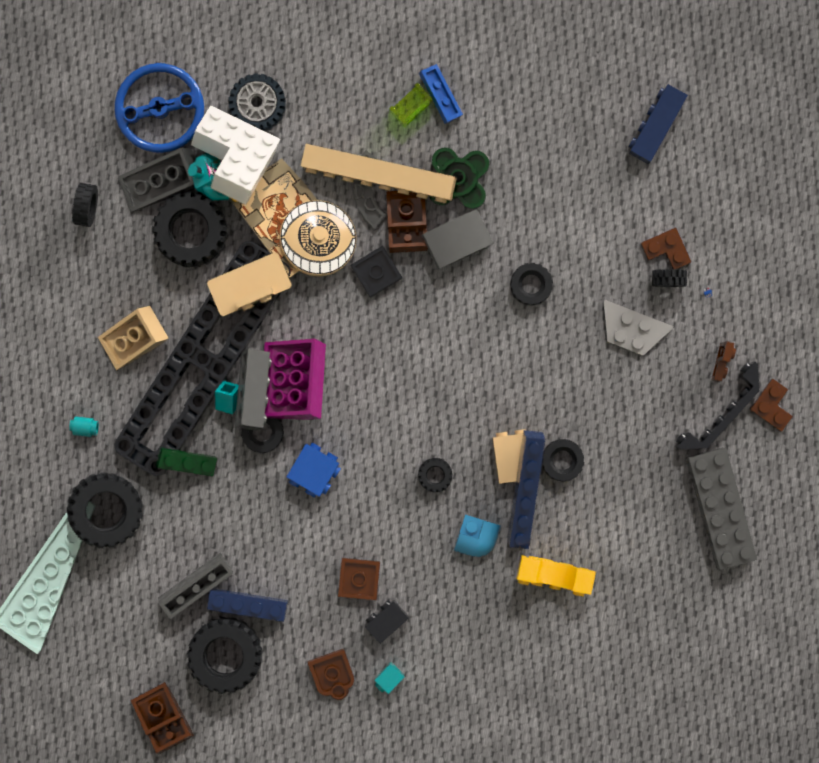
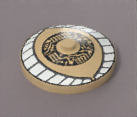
M313 200L299 204L287 214L280 229L279 242L285 259L292 267L303 274L321 277L338 272L349 262L356 247V231L350 217L340 207L330 202Z

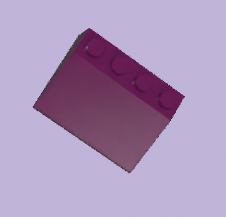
M317 339L265 342L264 351L270 352L271 367L268 369L270 383L266 392V396H268V404L265 407L266 418L321 419L326 344Z

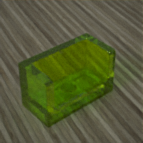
M416 83L414 88L394 107L391 106L389 108V112L405 128L433 102V99L419 83Z

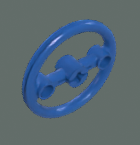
M155 63L140 67L126 77L117 92L114 110L120 130L131 143L146 151L164 153L179 149L193 139L195 130L204 116V101L200 88L188 73L170 64ZM165 72L173 74L183 80L191 90L189 93H182L178 98L165 100L162 97L152 98L149 105L136 108L127 106L124 108V100L129 88L139 78L150 73ZM186 97L192 98L190 105H183V100ZM158 104L162 105L160 112L157 111ZM183 108L191 110L195 108V116L190 128L180 138L169 143L153 144L137 137L128 127V124H135L141 118L154 116L158 119H164L169 115L170 111ZM130 111H136V116L133 119L127 118V114Z

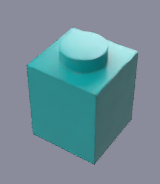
M223 381L215 390V410L234 414L237 407L238 384Z
M390 661L375 677V686L382 693L386 691L389 694L405 675Z

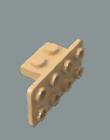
M272 253L207 282L221 316L229 315L240 309L246 311L253 308L254 303L259 301L265 303L272 299L271 296L291 288V282L278 253Z

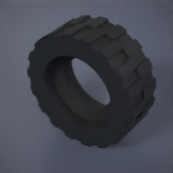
M78 184L72 208V221L74 225L92 226L98 201L96 185Z
M526 263L518 267L510 281L511 292L514 298L524 305L531 306L545 301L553 288V280L551 274L547 271L548 269L542 267L541 264ZM528 275L537 276L541 282L539 291L534 294H529L522 288V281Z
M266 418V423L272 429V435L264 442L258 441L254 437L253 430L241 428L243 443L254 452L267 453L273 451L283 440L284 430L281 420Z
M558 439L545 447L542 467L545 473L552 479L570 481L576 478L583 470L585 458L581 448L571 440ZM559 451H567L572 457L571 466L565 470L558 469L553 462L554 455Z

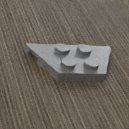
M604 300L603 302L607 342L643 356L673 329V326L610 301Z

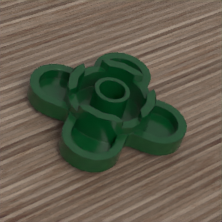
M450 148L438 149L432 157V164L435 170L440 174L454 177L461 175L463 177L461 182L456 181L452 201L455 198H459L467 208L476 209L481 207L486 200V192L478 180L487 173L490 167L486 154L481 151H472L461 159ZM429 196L433 203L440 206L447 205L451 202L448 200L446 201V203L436 202L435 197Z

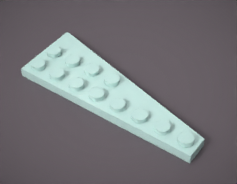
M90 501L86 508L89 521L96 506ZM67 512L0 607V629L36 654L42 649L83 541L72 530Z

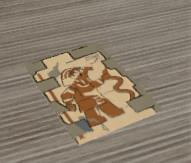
M281 158L266 169L246 205L241 202H235L231 198L229 199L271 254L278 253L280 259L289 265L291 269L290 276L288 274V267L283 264L290 278L299 271L288 263L281 251L279 234L282 223L293 208L304 202L317 199L306 184Z

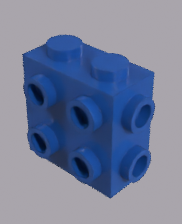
M311 443L310 445L305 444L289 471L287 478L290 479V484L297 488L299 486L306 488L305 492L315 498L316 495L320 497L322 493L326 495L331 486L328 482L331 477L336 478L341 468L338 467L340 464L337 461L338 457L329 452L327 455L320 451L321 447Z

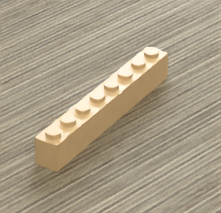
M310 144L305 145L301 167L306 168L305 172L317 174V171L323 172L325 177L335 179V175L341 176L343 181L351 183L354 180H359L361 185L372 187V184H377L379 189L387 191L394 188L398 189L397 193L409 195V192L417 193L416 197L427 199L428 196L435 197V201L440 203H446L447 200L452 201L457 180L454 176Z

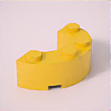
M521 555L516 579L519 584L529 585L530 582L536 586L549 584L551 589L560 590L562 587L573 591L574 595L584 597V594L591 595L596 572L582 567L578 568L571 564Z

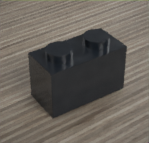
M387 600L380 606L382 610L377 615L372 613L366 619L365 628L379 644L409 619V616L395 600L391 602Z

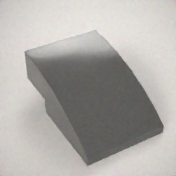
M477 209L422 235L438 270L494 244Z

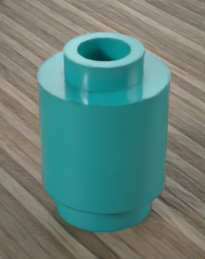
M75 416L74 420H70L69 431H72L73 435L84 437L97 436L99 421L94 420V418Z

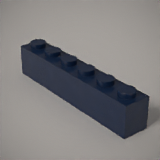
M523 431L507 538L509 547L529 549L545 446L543 432Z

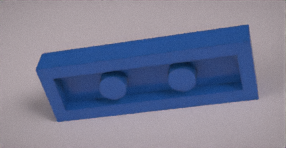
M436 64L420 71L419 75L444 123L446 124L460 118L463 113L438 65Z

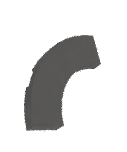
M367 150L362 154L364 157L377 159ZM354 180L353 192L358 210L368 225L375 230L387 215L377 205L372 187L361 185V181Z

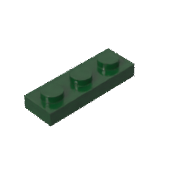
M160 448L156 466L161 469L213 477L217 457Z

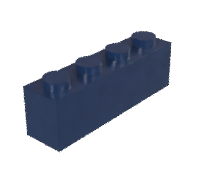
M669 84L665 89L661 87L656 96L659 100L656 105L652 104L647 112L649 118L646 122L642 121L637 130L640 134L637 139L633 137L628 146L631 149L630 155L647 164L652 161L685 102L687 94Z
M213 588L210 590L207 609L284 622L288 600Z

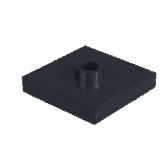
M383 245L350 265L370 298L403 279Z

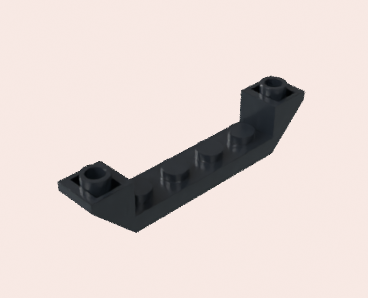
M747 362L740 369L742 373L739 377L750 387H745L739 393L740 398L736 402L732 401L726 407V414L724 416L719 415L714 420L713 424L715 426L710 431L707 429L700 436L701 441L689 432L686 435L682 433L676 440L678 444L675 447L677 449L708 448L759 392V372L756 362Z

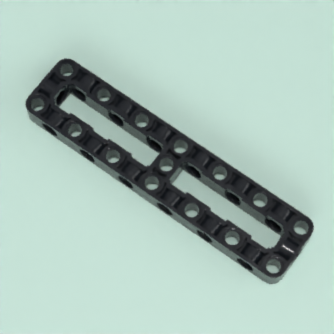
M246 241L239 247L223 274L268 256L271 253L254 242ZM253 247L255 250L254 254L250 257L246 256L245 249ZM282 261V263L288 267V269H289V273H288V274H289V276H290L291 269H290L289 265H288L287 263H285L284 261ZM281 292L271 296L272 299L266 302V307L262 310L257 309L256 303H254V307L248 309L242 319L236 323L225 340V346L216 355L202 346L221 317L210 293L114 443L116 452L151 475L160 476L165 474L168 469H161L158 472L153 468L154 462L158 461L160 448L181 450L215 397V390L226 380L240 358L241 352L245 350ZM207 311L213 313V318L210 321L204 320V313ZM238 332L245 333L244 341L238 342L236 340ZM187 343H190L192 345V351L188 354H185L183 351V346ZM203 353L208 355V362L205 364H201L199 361V357ZM190 363H193L205 371V377L193 390L184 404L185 408L182 413L174 420L163 437L164 440L158 450L152 451L140 442ZM218 364H223L225 367L222 374H217L215 371V367ZM166 375L171 377V384L169 386H165L162 383V379ZM197 396H201L204 399V403L200 407H197L194 403ZM144 408H148L151 412L150 417L147 419L142 416ZM177 428L183 431L181 439H176L174 436V431ZM124 440H127L130 444L127 451L121 448V443Z

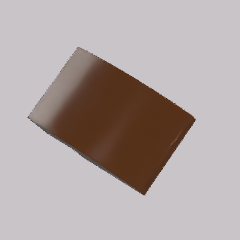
M386 191L389 253L428 251L422 237L427 232L425 199L416 197L417 193L409 192V195L397 193L398 191Z
M165 682L131 700L145 734L149 736L156 753L161 754L194 736L175 697Z

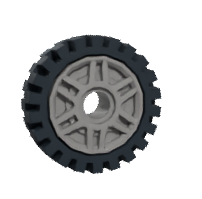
M254 73L253 75H246L245 78L239 79V82L233 85L234 87L231 89L229 97V109L232 116L262 131L270 130L279 123L285 113L286 99L281 86L273 78L265 74L259 75ZM255 99L262 100V104L259 107H254L252 103Z

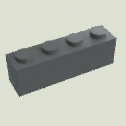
M249 348L241 352L235 418L236 428L257 431L266 424L265 407L268 404L266 392L270 383V378L268 377V369L271 367L270 352Z
M220 552L158 597L159 606L172 619L233 574L231 565Z

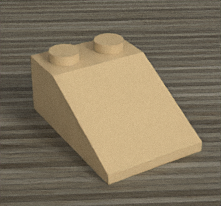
M150 306L136 309L98 337L116 370L145 355L169 339Z

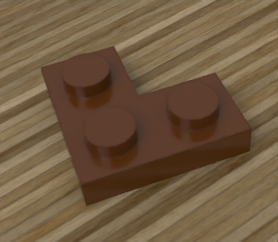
M676 227L640 243L648 261L666 253L672 269H677L691 263Z
M728 341L720 343L711 380L721 382L722 379L726 378L728 368L725 366L726 363L735 357V343Z
M773 378L749 409L780 432L784 430L793 417L778 406V403L788 389Z

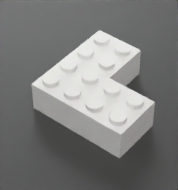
M210 106L195 130L191 145L223 160L215 172L211 188L246 205L274 157L280 139Z

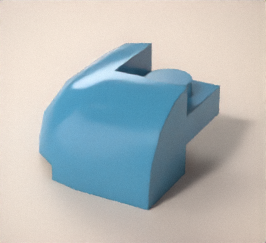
M465 514L454 551L473 557L487 555L493 550L497 542L501 525Z

